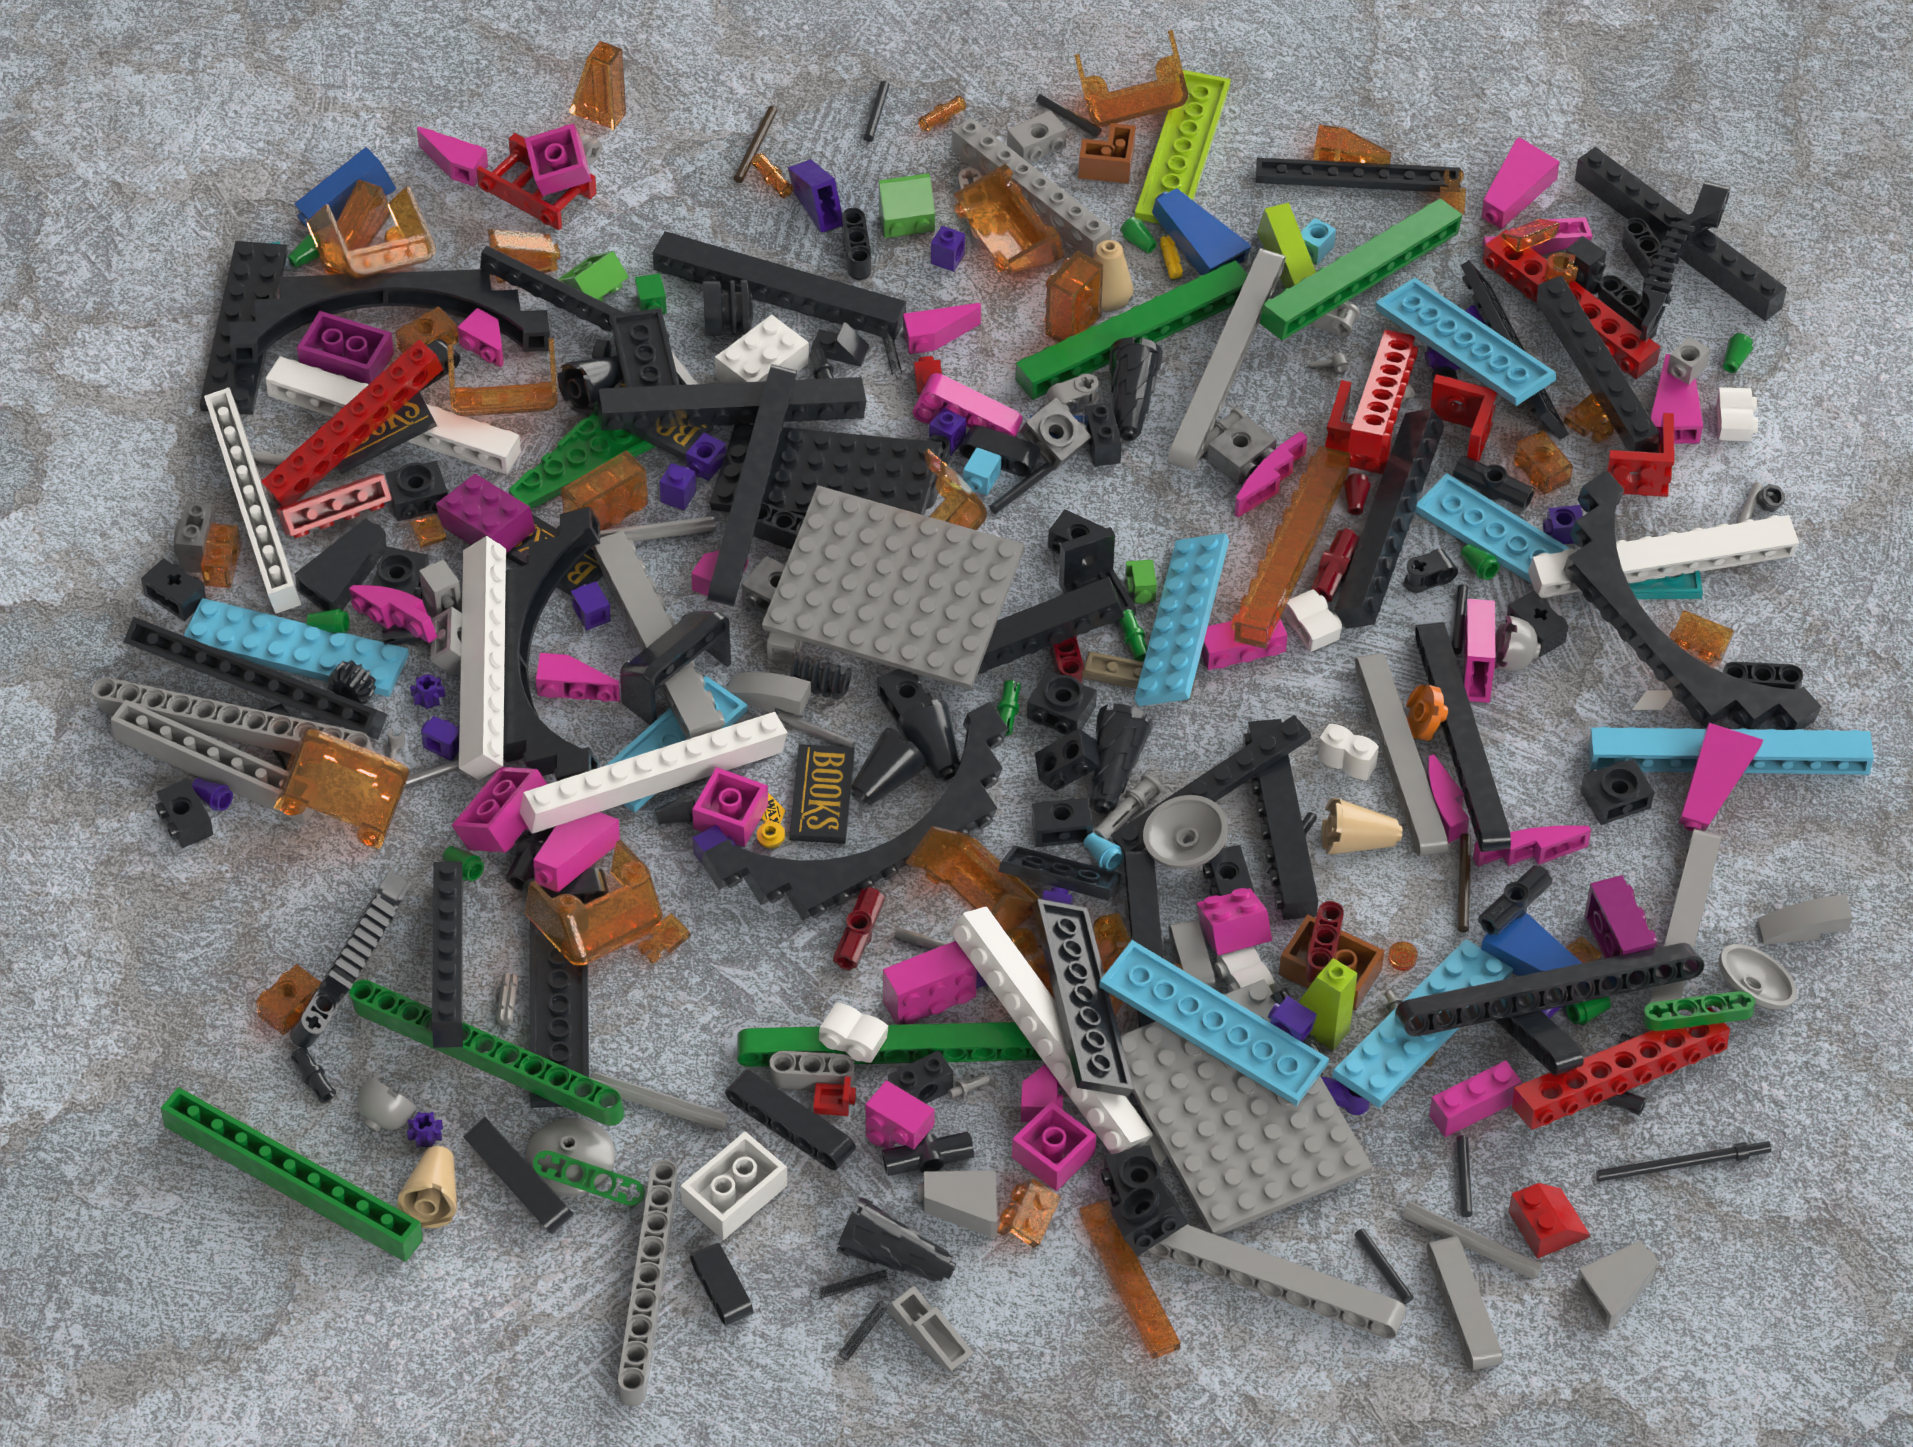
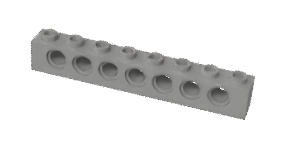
M969 118L952 130V152L971 167L978 170L981 175L1088 260H1092L1100 242L1111 240V227L974 119Z

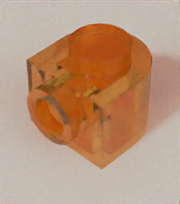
M1562 252L1551 254L1548 257L1545 270L1546 280L1548 281L1562 275L1568 286L1570 281L1575 282L1578 272V266H1573L1575 255Z

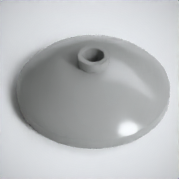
M1197 795L1178 796L1162 803L1150 814L1144 826L1143 840L1149 855L1159 864L1174 869H1189L1208 862L1220 852L1228 836V823L1222 809L1212 800Z
M1743 944L1728 945L1720 953L1718 961L1723 978L1734 992L1744 991L1753 995L1755 1006L1769 1010H1781L1789 1008L1796 1000L1797 988L1794 980L1781 964L1766 953Z
M563 1118L546 1124L534 1134L526 1150V1162L533 1169V1160L536 1154L544 1150L553 1151L609 1171L613 1170L615 1163V1149L608 1133L596 1123L581 1118ZM566 1145H574L570 1148L565 1147ZM547 1155L545 1159H539L538 1164L542 1166V1172H547L548 1168L558 1171L555 1177L561 1178V1171L567 1162L566 1160L560 1159V1165L551 1162L552 1156ZM575 1164L568 1167L566 1171V1176L571 1182L580 1181L584 1174L581 1166ZM606 1174L597 1176L594 1182L595 1187L601 1186L609 1176ZM540 1176L556 1195L578 1196L588 1193Z

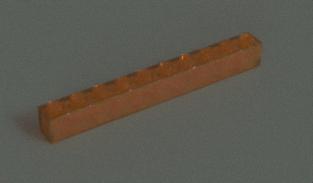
M1319 446L1315 456H1310L1307 466L1308 471L1307 473H1302L1299 489L1293 491L1291 506L1286 507L1284 510L1282 525H1277L1274 541L1268 543L1265 560L1261 559L1259 562L1257 577H1252L1249 584V593L1247 596L1244 595L1242 597L1239 614L1235 613L1233 616L1231 629L1235 630V642L1264 649L1267 648L1347 479L1350 453Z

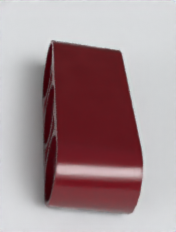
M1077 636L1069 638L1060 644L1049 646L1055 673L1072 676L1082 684L1083 662Z
M1335 901L1323 902L1318 908L1306 964V978L1310 983L1315 980L1333 958H1336L1342 932L1344 909Z

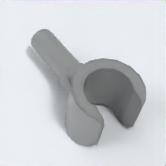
M1342 353L1334 354L1331 359L1310 362V368L1334 367L1335 372L1338 374L1348 371L1347 360Z
M391 728L388 731L390 755L387 766L393 768L398 750L405 746V732L402 730V734L395 737Z

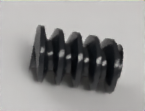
M797 655L790 676L810 681L811 692L814 695L821 692L822 696L827 698L832 694V698L837 701L842 696L844 697L848 691L852 669L848 668L845 674H841V665H837L835 670L831 671L830 662H827L824 668H820V659H817L812 666L810 665L809 656H806L801 663L799 655Z

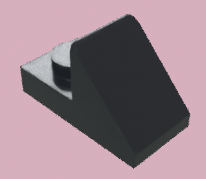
M844 322L839 334L819 329L811 350L813 348H821L827 359L861 367L869 350V344Z

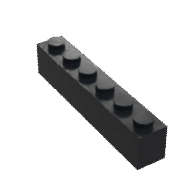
M1104 578L999 619L978 674H983L992 668L1011 663L1015 659L1028 654H1034L1041 649L1054 644H1060L1069 638L1088 633L1092 629L1105 624H1111L1125 617L1117 592L1110 578Z

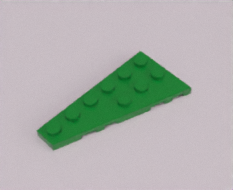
M594 412L590 417L582 419L557 443L556 449L550 454L547 452L541 458L539 465L533 470L529 469L508 489L509 494L530 506V509H533L656 446L625 430L601 431L599 417Z

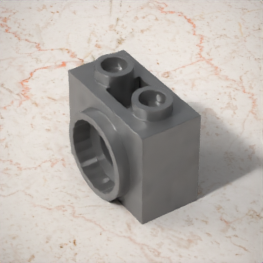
M1057 398L1053 399L1027 420L1019 431L1027 441L1038 446L1041 452L1040 455L1046 462L1052 464L1054 470H1057L1084 448L1091 438L1086 426L1078 422L1072 416L1068 406ZM1049 432L1055 433L1058 439L1052 438Z
M1245 415L1209 443L1207 461L1239 485L1246 478H1249L1260 463L1276 449L1277 439Z
M186 502L182 519L177 521L174 533V553L178 557L179 566L185 572H208L218 532L213 504Z
M765 556L741 584L742 602L750 608H756L766 614L785 565Z

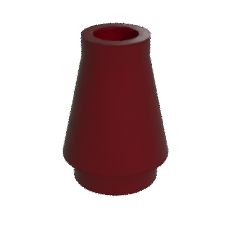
M1355 473L1349 475L1344 482L1348 506L1347 512L1351 515L1363 514L1371 484L1367 476Z

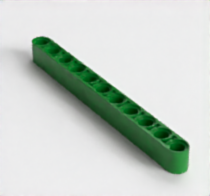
M363 979L353 983L349 990V995L356 1014L433 1048L432 1008L369 980ZM464 1022L463 1047L433 1048L601 1124L615 1126L625 1116L621 1096L614 1088Z
M1015 1022L888 1025L887 1039L871 1063L853 1059L854 1065L913 1063L939 1050L946 1062L1042 1060ZM820 1026L747 1028L740 1030L737 1034V1061L745 1067H770V1058L779 1051L835 1053L848 1056L849 1054L845 1051L827 1048L819 1040Z

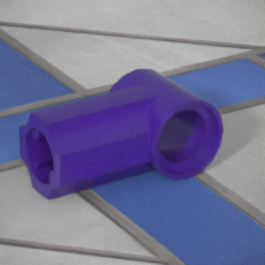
M1321 1077L1337 1106L1344 1107L1352 1115H1361L1368 1111L1370 1107L1368 1100L1336 1079Z

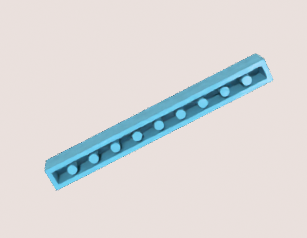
M1662 727L1591 728L1588 742L1590 771L1600 770L1612 766L1618 761H1627L1634 758L1642 772H1693L1705 729H1667ZM1731 729L1763 739L1760 749L1744 773L1870 775L1874 760L1871 731Z

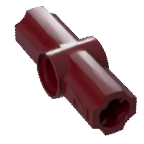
M1344 528L1337 531L1329 550H1325L1322 555L1318 574L1311 586V590H1315L1319 596L1322 595L1327 602H1332L1341 581H1345L1352 557L1360 537L1351 529Z
M871 887L862 889L853 911L847 916L846 928L833 956V962L837 963L842 969L850 971L853 968H857L866 945L872 940L873 928L885 902V895L881 894L878 889Z

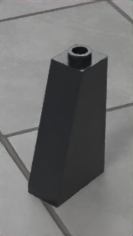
M365 518L294 574L297 591L322 611L335 609L343 611L352 599L349 588L353 585H362L383 556L387 546L384 529Z

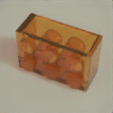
M1077 250L1071 258L1065 259L1061 268L1055 274L1052 273L1048 277L1045 284L1047 287L1045 299L1046 315L1044 318L1045 335L1061 342L1069 336H1074L1087 330L1100 319L1103 283L1102 263Z
M627 450L561 489L563 513L591 507L600 521V531L619 524L624 518L642 510L648 505L646 469Z

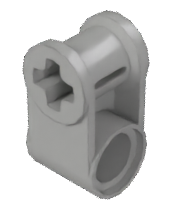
M1345 302L1310 325L1340 337H1348L1353 331V323L1360 316V310L1354 304Z
M1082 374L1063 383H1057L1049 388L1047 398L1050 402L1057 398L1068 406L1073 415L1085 410V406L1098 404L1099 396L1096 392L1099 385L1098 379L1091 374Z

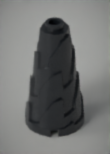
M1134 337L1122 338L1110 346L1109 370L1111 373V393H1113V412L1120 438L1124 441H1133L1142 432L1143 422H1145V416L1149 411L1152 393L1154 394L1157 374L1162 363L1163 351L1160 346L1145 338H1141V344L1134 343Z
M1114 703L1113 710H1107V704L1099 709L1097 715L1095 740L1100 767L1093 770L1090 804L1096 812L1107 814L1116 808L1121 794L1125 791L1132 769L1138 762L1152 730L1153 722L1152 719L1148 720V722L1146 721L1147 713L1125 704Z
M860 1197L856 1203V1206L859 1208L857 1212L852 1211L838 1245L840 1246H838L836 1252L873 1264L878 1263L901 1272L906 1271L933 1282H942L944 1278L950 1280L957 1263L952 1262L953 1256L949 1254L948 1250L922 1237L921 1233L897 1220L898 1218L877 1207L872 1201Z

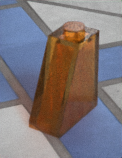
M500 229L488 230L489 247L540 272L547 273L558 270L557 259H561L558 244H553L550 234ZM495 276L497 284L507 282Z

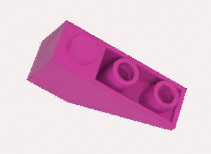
M420 126L417 127L419 147L452 180L475 187L478 183L477 168L479 166L485 169L488 168L487 149Z
M540 653L536 675L537 696L620 702L619 681L569 655Z

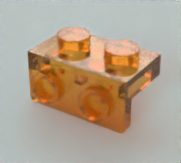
M1683 610L1674 631L1671 630L1669 637L1686 652L1690 649L1699 653L1698 656L1703 660L1722 662L1735 632L1733 629Z
M1032 1178L1023 1184H1017L1010 1194L1012 1201L999 1218L1001 1225L997 1233L1003 1236L1011 1232L1035 1248L1040 1245L1061 1197Z

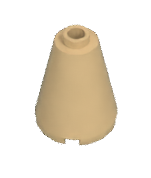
M1105 240L1100 242L1095 250L1082 283L1083 299L1092 307L1094 305L1102 307L1103 311L1118 310L1129 303V299L1133 296L1134 288L1122 246L1114 240Z
M1338 798L1329 799L1325 807V811H1330L1328 819L1322 820L1321 830L1322 848L1327 849L1326 854L1333 855L1394 847L1396 842L1401 841L1402 826L1398 824L1397 819Z
M433 1146L425 1151L398 1195V1210L420 1221L423 1228H440L448 1225L457 1211L454 1156L450 1150L442 1146Z

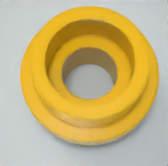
M766 822L757 830L758 842L767 849L779 847L785 839L784 828L777 822ZM775 832L773 835H766L767 833Z

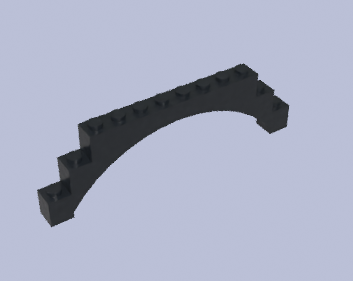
M482 269L279 277L280 299L254 300L255 322L229 323L231 364L258 363V357L271 345L292 331L313 322L319 311L334 315L356 309L382 306L428 308L457 314L466 318L479 308L498 319L500 333L522 346L523 352L549 351L550 342L547 310L521 311L518 289L492 290L490 274Z
M1608 471L1583 485L1577 500L1581 508L1588 513L1575 521L1570 534L1574 543L1580 549L1568 556L1563 571L1567 579L1575 583L1582 591L1585 599L1593 603L1600 611L1602 618L1606 622H1610L1618 631L1620 638L1624 642H1628L1636 651L1638 658L1642 662H1646L1653 670L1655 677L1660 682H1664L1671 690L1673 697L1689 710L1691 717L1705 729L1709 723L1714 724L1729 713L1732 714L1733 719L1738 725L1748 730H1753L1772 716L1775 718L1778 726L1784 730L1803 729L1815 721L1822 706L1805 687L1799 690L1773 688L1732 677L1690 655L1656 626L1632 592L1623 572L1617 551L1615 512L1616 506L1620 503L1624 488Z
M591 507L560 514V526H557L558 536L529 543V555L526 556L527 565L508 569L505 576L503 759L507 763L524 758L527 768L537 769L542 776L555 773L557 781L600 768V762L589 747L580 748L565 741L540 720L530 692L528 675L529 655L536 626L550 596L573 565L593 545L600 544V521Z
M991 701L967 713L962 724L966 729L964 751L953 781L929 813L914 826L887 843L846 857L826 860H792L757 854L734 846L727 839L705 851L701 863L718 890L726 886L732 888L738 885L744 878L760 905L768 901L775 903L783 898L786 893L802 920L810 916L813 919L817 918L827 911V907L835 903L839 906L847 902L853 893L861 892L862 889H867L868 887L872 888L875 882L881 878H884V880L892 878L899 872L898 869L906 865L912 867L918 864L923 859L922 856L930 852L932 855L939 853L947 846V843L952 840L956 842L963 840L970 834L969 831L977 827L983 829L994 821L993 817L997 807L985 789L991 788L999 781L998 778L1003 769L991 750L1004 742L1008 727Z

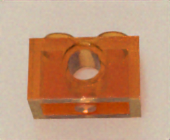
M439 306L396 330L397 347L402 353L419 339L425 345L430 344L436 339H443L450 346L459 342L457 324Z
M1544 430L1516 442L1514 455L1516 466L1527 474L1532 485L1537 487L1543 495L1571 482L1573 465Z
M211 523L201 562L205 586L232 587L241 550L238 525Z
M296 964L289 971L282 973L272 987L264 990L256 1000L259 1018L282 1035H285L291 1030L300 1013L321 984V981Z

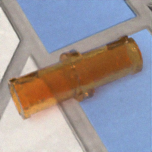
M957 95L944 104L936 105L934 110L918 118L920 128L928 132L940 123L945 124L949 122L952 116L966 109V102L961 96Z
M758 153L752 158L751 163L761 173L763 181L771 185L781 198H786L793 192L792 184L784 178L781 169L778 166H774L764 153Z

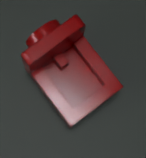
M933 356L918 358V362L913 363L917 395H920L931 374H942L940 359L934 360Z
M845 1076L844 1085L816 1083L813 1112L821 1115L849 1116L850 1105H855L856 1087H851V1077Z

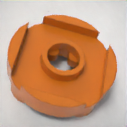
M1427 684L1426 686L1419 685L1412 691L1406 703V707L1410 708L1409 717L1406 716L1413 738L1430 741L1440 722H1444L1448 715V708L1444 705L1441 689Z

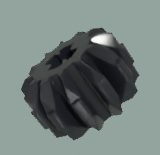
M352 660L349 662L342 661L330 673L328 689L337 695L365 704L374 694L376 679L369 675L370 670H365L362 664L356 665Z

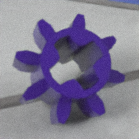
M430 674L419 678L416 677V686H410V693L414 698V704H420L425 709L436 705L439 706V697H445V687L442 686L441 678L436 679Z
M419 1111L413 1120L408 1119L409 1130H407L408 1140L415 1139L416 1148H430L437 1140L442 1141L441 1130L443 1129L442 1120L435 1121L434 1112L421 1113Z

